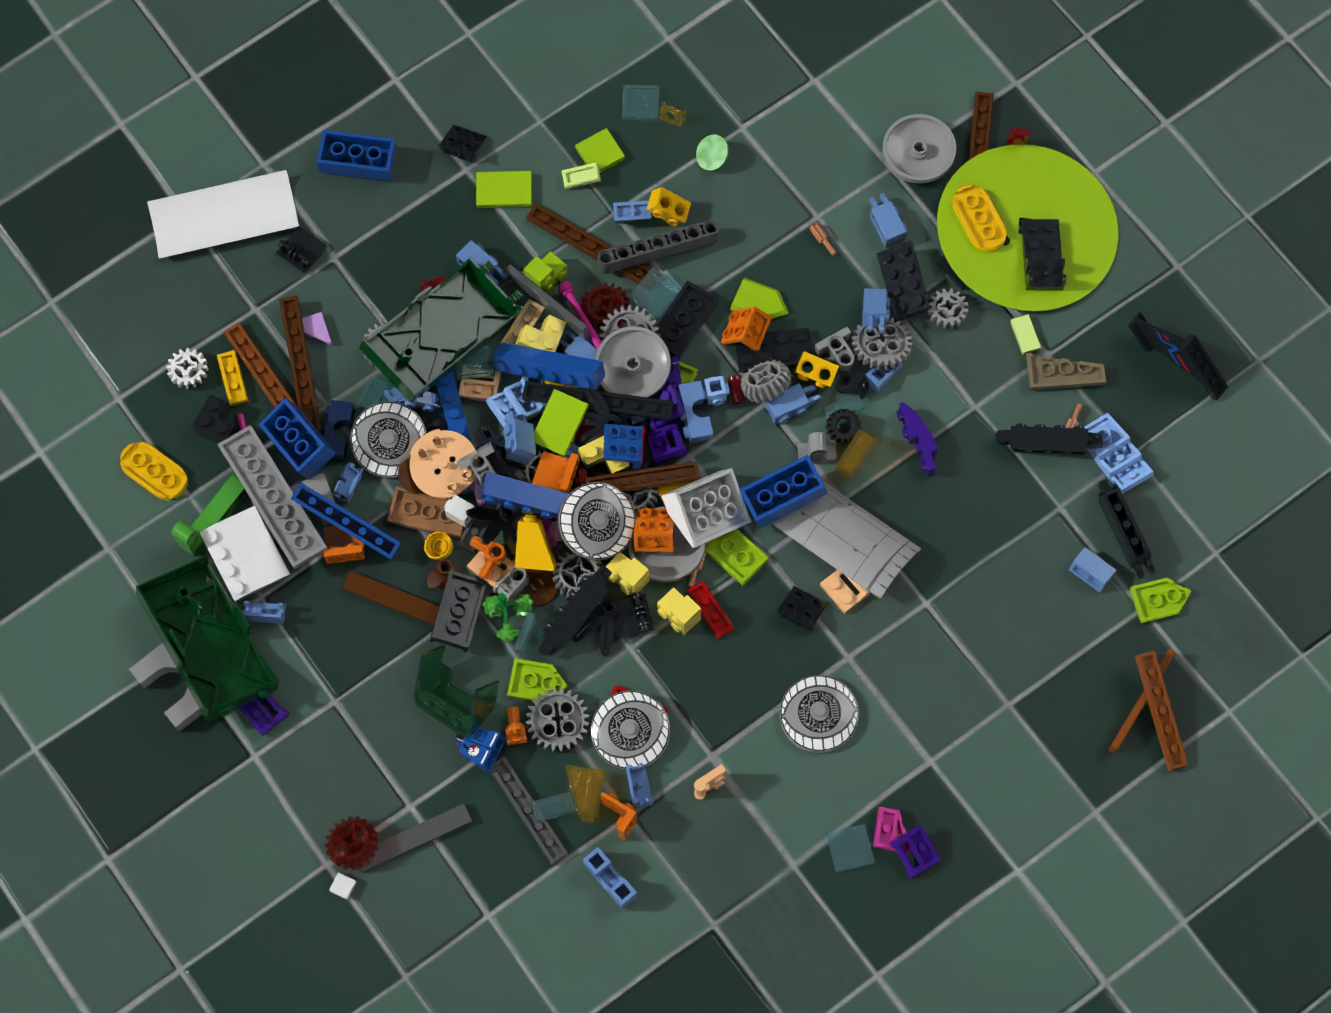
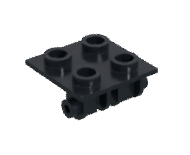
M453 125L440 142V150L443 153L453 155V157H456L458 154L459 159L463 156V160L475 162L477 158L475 154L487 136L462 128L461 126Z
M298 226L287 240H281L278 243L280 248L276 254L305 274L328 246Z
M793 586L777 611L781 618L783 617L788 621L791 619L790 623H793L795 620L797 621L796 626L800 623V627L806 629V631H813L815 623L828 604Z
M635 592L632 594V597L616 600L619 612L612 620L617 639L654 630L646 594L640 595L639 592Z

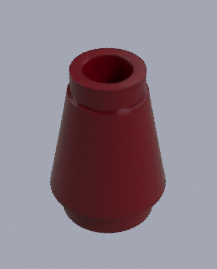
M742 375L727 378L729 392L734 404L745 402L744 393L741 389Z

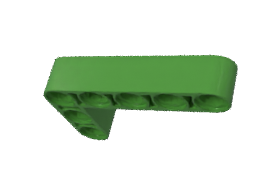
M235 473L230 476L192 526L183 520H179L174 525L171 532L178 546L192 556L197 557L206 547L199 532L229 518L247 495L246 490Z

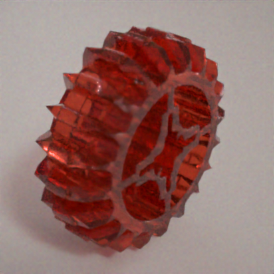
M606 282L604 286L598 283L596 289L591 286V292H585L586 297H582L580 307L592 327L596 325V330L599 331L601 326H606L603 320H610L607 314L615 315L614 308L618 303L627 310L630 305V299L626 297L627 293L622 291L620 286L615 289L614 283L611 286H608ZM597 300L598 305L591 311L592 303ZM620 319L618 321L619 326L621 327V322L625 323L626 320Z
M349 816L348 821L341 818L340 825L335 823L336 828L334 830L329 829L331 835L326 836V839L329 841L325 843V847L328 849L326 853L337 867L342 866L345 870H348L350 867L352 870H355L356 865H358L360 868H363L364 861L370 863L368 858L375 857L373 851L378 850L377 845H375L379 842V839L376 837L378 833L376 830H373L374 826L366 819L362 820L358 816L354 819L352 816ZM360 831L365 833V842L360 839ZM339 844L344 847L343 856L339 853Z

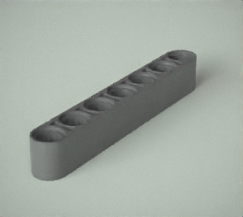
M707 220L602 250L598 254V270L605 274L713 244L719 238L720 225L715 220Z

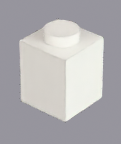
M454 495L444 506L446 517L466 528L472 519L467 516L466 510L475 508V506Z

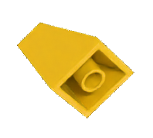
M526 514L518 521L515 568L554 571L558 562L543 521L537 518V515Z

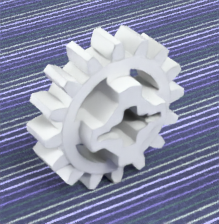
M189 348L186 349V352L180 349V354L178 355L173 353L174 359H168L170 365L166 366L169 371L167 374L169 378H172V383H177L179 388L184 384L186 389L191 384L195 388L196 382L202 384L201 378H206L205 371H209L206 365L208 363L206 358L203 359V354H198L196 349L190 352Z

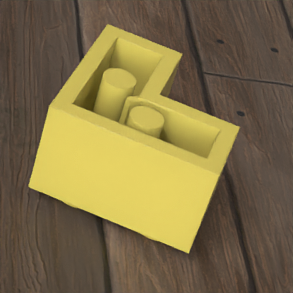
M549 315L544 319L540 330L524 325L519 332L515 345L556 352L566 322Z
M604 436L578 448V454L586 469L604 461L610 474L629 470V462L603 459Z
M622 552L617 554L606 566L612 571L608 580L613 584L616 582L621 586L620 590L627 596L640 592L649 582V569L635 558L630 560Z
M672 588L657 602L658 614L663 619L667 618L672 622L671 626L678 633L681 631L685 635L701 620V608L688 595L683 597L675 588Z

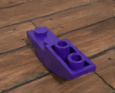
M902 402L899 405V410L896 412L899 422L902 421L904 426L902 428L903 437L908 439L909 444L914 443L916 453L920 454L922 459L920 460L921 470L926 472L927 477L933 476L936 467L932 457L936 456L938 451L935 440L919 415Z

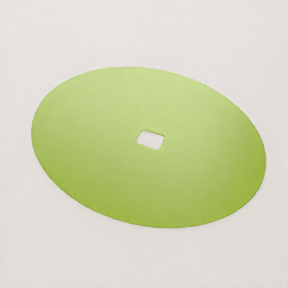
M1024 144L1007 145L978 154L961 166L952 176L942 193L938 207V237L945 258L953 271L974 292L991 302L1007 308L1021 311H1047L1070 305L1088 295L1100 284L1110 270L1116 255L1118 245L1117 216L1104 187L1079 162L1046 147ZM971 184L978 188L981 187L987 192L1006 227V236L1010 239L1008 245H1002L996 251L985 252L977 249L971 243L952 205L953 197L960 187ZM1020 218L1059 219L1062 258H1065L1063 274H1066V284L1063 290H1026L1022 234L1018 233Z

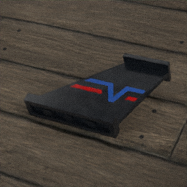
M1138 312L1128 324V327L1144 351L1147 352L1151 346L1200 381L1212 399L1218 400L1228 388L1225 380L1196 335L1190 334L1186 339H1183L1148 323L1141 312Z

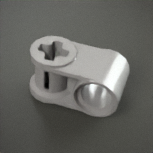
M514 567L494 586L493 592L496 594L504 593L507 601H514L528 586L530 578L524 568ZM518 575H524L520 581L515 580Z

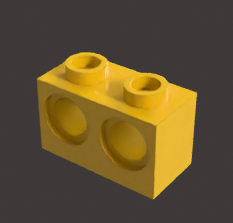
M660 187L651 192L646 211L652 213L656 218L667 221L671 226H678L686 222L691 202L664 187Z
M804 351L794 373L798 374L797 378L806 382L808 379L815 381L814 385L825 389L826 386L831 387L839 366ZM805 362H809L812 365V370L809 373L804 372L802 369V365ZM823 369L829 371L830 376L827 380L820 378V371Z

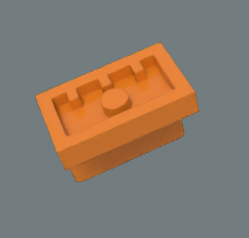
M756 306L733 311L729 316L728 325L722 334L721 343L725 345L742 342L754 351L759 350L772 317Z
M543 452L532 484L570 493L580 463L579 455L571 453L570 458H565Z
M666 508L637 509L634 527L635 551L674 552V521L669 516Z
M334 525L323 527L324 541L327 547L323 552L327 564L365 559L363 542Z
M602 792L600 795L602 804L621 815L616 823L618 826L617 832L618 837L625 841L638 821L637 812L629 803L625 802V804L617 801L618 797L614 794Z

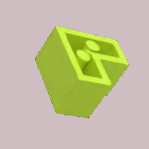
M551 251L542 260L536 256L524 268L525 276L547 294L551 293L555 287L554 285L558 281H563L568 273L567 265Z

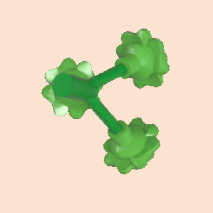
M500 593L498 596L486 597V601L482 603L484 613L486 615L489 614L490 618L500 617L502 612L504 615L503 628L497 631V637L505 642H511L519 636L520 629L511 626V622L508 620L507 607L508 605L514 606L513 610L517 611V616H528V612L532 611L533 600L530 599L528 594H519L518 598L514 599V602L507 601L504 593Z

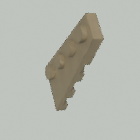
M1026 353L1030 390L1106 384L1103 364L1084 361L1074 362L1065 358L1055 359L1046 355L1036 356L1033 353Z

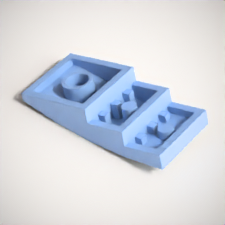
M524 376L519 382L505 387L503 392L487 398L486 403L503 428L507 424V414L511 410L516 412L517 418L521 414L525 415L526 421L544 412L547 404L522 400L525 381L545 383L544 380Z
M1109 413L1085 426L1088 432L1103 435L1102 448L1088 449V452L1114 486L1121 490L1122 494L1154 476L1153 470L1142 459V454L1130 442V436Z

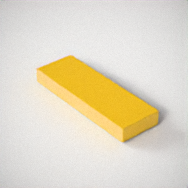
M236 351L218 354L217 358L230 407L248 403Z

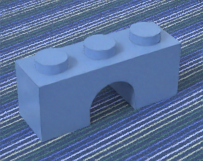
M701 381L678 385L677 391L685 410V414L680 417V420H684L685 427H683L684 437L688 438L689 444L711 440L713 430L710 417H698L692 410L694 406L702 405L705 400Z
M599 847L583 859L584 866L622 910L638 897L634 888L625 878L619 875L612 866L611 861Z

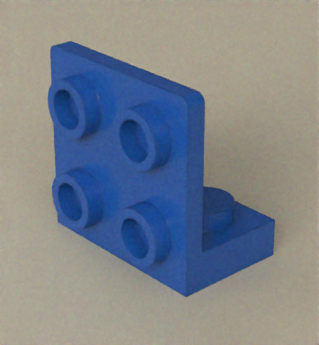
M605 424L603 459L632 463V471L640 470L642 463L643 427Z

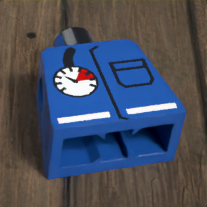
M472 727L467 735L459 733L456 736L455 744L461 746L459 752L467 760L490 773L506 739L499 732Z

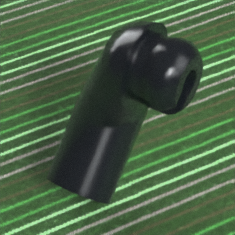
M442 417L428 419L424 423L426 433L435 427L441 431L447 427L445 419Z

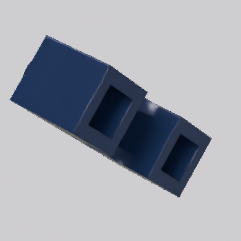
M331 400L330 406L326 408L327 422L323 424L322 435H324V439L336 452L330 460L345 462L349 444L346 438L336 436V431L344 426H353L356 412L354 403Z

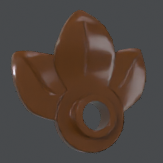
M447 559L438 560L434 570L428 574L427 586L429 589L439 587V590L443 593L450 570L464 573L461 569L454 567L451 561ZM440 567H446L447 571H442Z

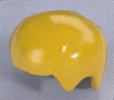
M434 532L425 540L424 551L433 560L440 561L446 559L452 553L453 542L444 532Z

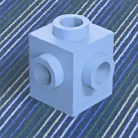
M723 376L704 379L703 392L708 405H720L727 401V394H730L728 383H724Z

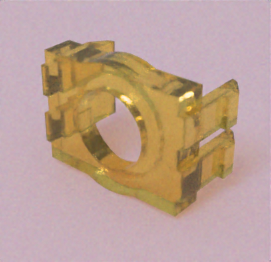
M667 101L663 102L660 108L659 119L669 124L680 126L685 120L686 109L680 111L674 107L667 106ZM666 113H673L675 115V119H669Z

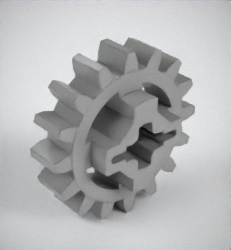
M943 289L942 294L937 291L935 297L931 296V309L928 310V315H932L931 321H937L936 326L943 324V329H945L949 325L953 329L954 324L960 326L961 321H965V315H968V309H966L968 308V302H964L965 296L959 297V291L954 294L953 289H950L949 292Z

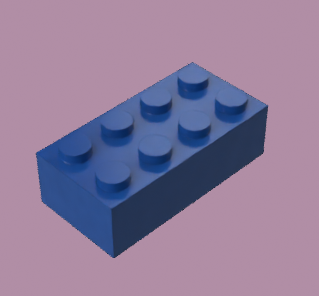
M323 130L316 163L319 172L391 181L398 148L396 140L392 138Z
M286 398L259 424L296 471L309 480L336 454L335 450L298 406Z
M809 455L739 489L759 529L828 494Z

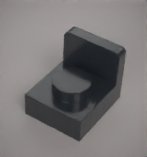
M862 373L841 375L837 390L840 394L857 392L861 399H865L869 391V383Z

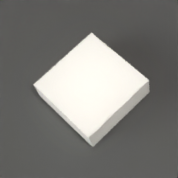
M338 872L329 891L348 900L357 882Z

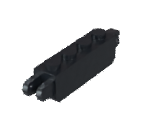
M1018 423L1015 426H1011V430H999L995 434L997 443L1010 445L1014 453L1084 456L1088 449L1102 448L1103 435L1088 432V429H1085L1084 426L1065 428L1063 425L1046 427L1043 424H1036L1034 427H1030L1026 424Z
M488 426L474 430L473 436L478 444L475 450L489 442L492 443L495 452L487 455V458L496 474L528 483L517 463L506 458L505 444L500 435H494ZM478 457L480 462L483 464L484 459L482 457ZM518 508L510 509V511H513V512H516V511H519V510H520L521 513H522L524 516L526 515V513H523V512H522V509H518Z
M1107 479L1100 481L1098 484L1100 490L1098 502L1130 568H1134L1139 579L1144 578V572L1140 566L1142 564H1145L1147 571L1151 575L1154 574L1155 568L1150 559L1151 551L1119 488L1115 489V487L1111 488Z
M602 565L593 575L590 574L588 577L585 575L578 583L581 587L577 592L573 590L566 600L569 601L565 607L560 606L554 614L556 619L553 623L549 621L542 631L545 632L543 637L545 639L539 647L541 655H548L554 647L558 649L564 648L606 595L607 587L605 584L612 574V571L606 566Z

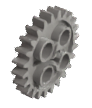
M622 305L620 312L615 308V315L607 314L610 320H603L606 326L600 327L604 333L599 334V336L605 339L614 330L620 329L618 324L620 319H625L628 322V327H637L638 324H643L646 329L654 333L660 327H654L653 324L657 320L651 321L650 317L652 314L650 313L646 316V309L640 312L639 306L632 310V306L629 305L628 309L625 310V307Z
M891 318L890 321L885 320L884 332H879L877 327H873L872 332H869L867 327L857 325V330L853 331L851 348L854 349L853 354L858 355V361L863 359V365L870 363V368L876 365L877 370H880L881 366H884V369L887 370L890 365L894 369L895 363L901 366L902 360L907 361V356L911 354L913 343L910 331H906V325L900 327L901 321L894 323V318Z
M553 688L551 694L546 689L545 696L539 693V701L536 699L532 700L535 706H528L532 713H526V717L531 719L526 721V725L531 726L527 732H534L531 739L538 738L537 745L543 742L545 750L548 746H551L552 752H554L555 747H558L559 751L562 752L563 746L570 750L571 743L577 746L576 739L582 741L581 733L587 734V730L583 727L589 726V722L584 721L589 718L588 714H584L588 708L581 707L584 700L577 701L578 694L572 697L571 690L564 694L563 688H561L560 693H557L555 688ZM554 703L558 704L559 719H563L560 721L561 737L557 735L556 721H552L555 719ZM569 705L572 711L570 713H563L561 707ZM549 707L552 709V714L548 716L543 715L541 709ZM571 724L574 727V731L567 733L563 730V726ZM546 726H551L554 729V733L547 735L543 729Z

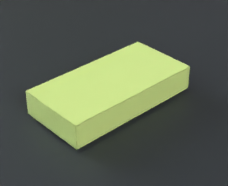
M597 162L562 170L565 189L601 181Z
M1029 314L1011 319L1010 323L1022 355L1040 350L1041 346Z

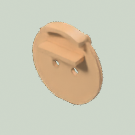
M437 429L428 432L414 444L410 452V473L413 481L421 491L435 498H451L454 495H459L473 483L476 475L470 465L460 470L457 460L475 451L474 446L466 437L454 431H441ZM455 457V462H450V458ZM478 457L473 460L475 465H479ZM437 469L441 470V473L439 475L435 474V471Z

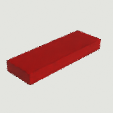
M704 581L687 590L689 597L701 608V615L717 639L734 630V626Z

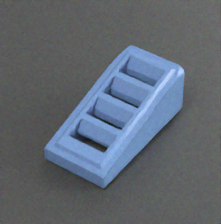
M895 363L894 369L888 366L886 371L882 369L884 366L877 370L875 365L865 375L869 388L878 393L904 364L900 366Z

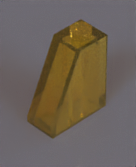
M859 429L835 466L839 470L838 474L845 479L848 477L854 478L882 439L866 429Z
M566 765V773L578 818L586 823L598 821L602 802L600 795L604 791L606 771Z

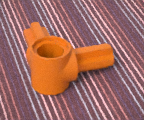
M474 536L470 546L485 553L484 556L487 559L479 576L488 580L496 565L500 566L501 562L505 560L506 551L500 543L491 541L489 544L484 545L481 538ZM495 549L502 551L499 557L492 556V552Z
M516 706L509 707L507 709L509 725L505 728L507 745L527 743L526 728L520 721L519 708Z

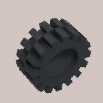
M847 408L833 412L826 420L827 425H825V429H827V435H830L831 440L841 444L855 440L862 429L860 427L862 422L858 419L859 415H856L855 411H850ZM840 419L849 421V432L841 433L838 431L837 422Z

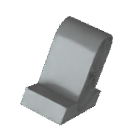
M848 327L815 344L814 352L820 357L828 353L834 364L839 366V371L847 373L853 369L854 354L846 343L851 338V331ZM837 344L840 348L834 349L832 345ZM847 359L850 363L844 364L841 361Z
M823 432L811 433L808 436V443L797 444L798 459L809 455L813 463L837 462L835 441L826 442V434Z
M489 442L457 460L460 470L469 465L471 466L482 486L484 483L483 475L488 472L496 474L487 458V455L495 452L492 443ZM482 457L484 459L483 464L475 465L473 463L474 458Z

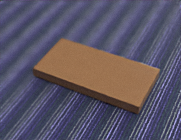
M396 486L386 521L387 524L430 533L444 532L449 537L460 539L464 530V526L446 517L444 506L452 498H435L426 493L413 494L403 487Z

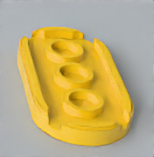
M969 184L960 187L953 197L952 205L971 243L981 251L992 252L998 250L1005 242L1007 230L989 195L984 189L975 187V185Z
M146 442L132 443L125 447L121 453L120 465L124 473L157 498L170 501L177 499L185 492L188 485L185 471L152 445Z

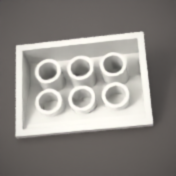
M732 468L715 472L662 495L669 516L692 548L751 522Z
M256 506L199 532L235 601H241L290 575Z

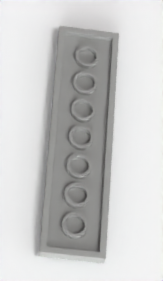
M252 426L246 427L218 444L293 568L296 569L323 553L327 549L325 543L302 506L291 500L293 496L292 490Z

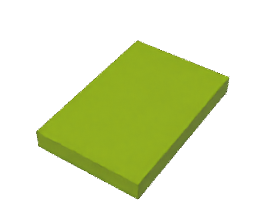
M476 172V207H532V172Z
M554 389L534 431L535 444L566 457L589 404Z
M738 529L706 542V553L742 586L769 560V557Z

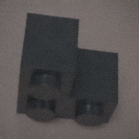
M212 394L209 395L192 425L197 435L219 444L238 433L235 425L225 421L231 410L227 401Z

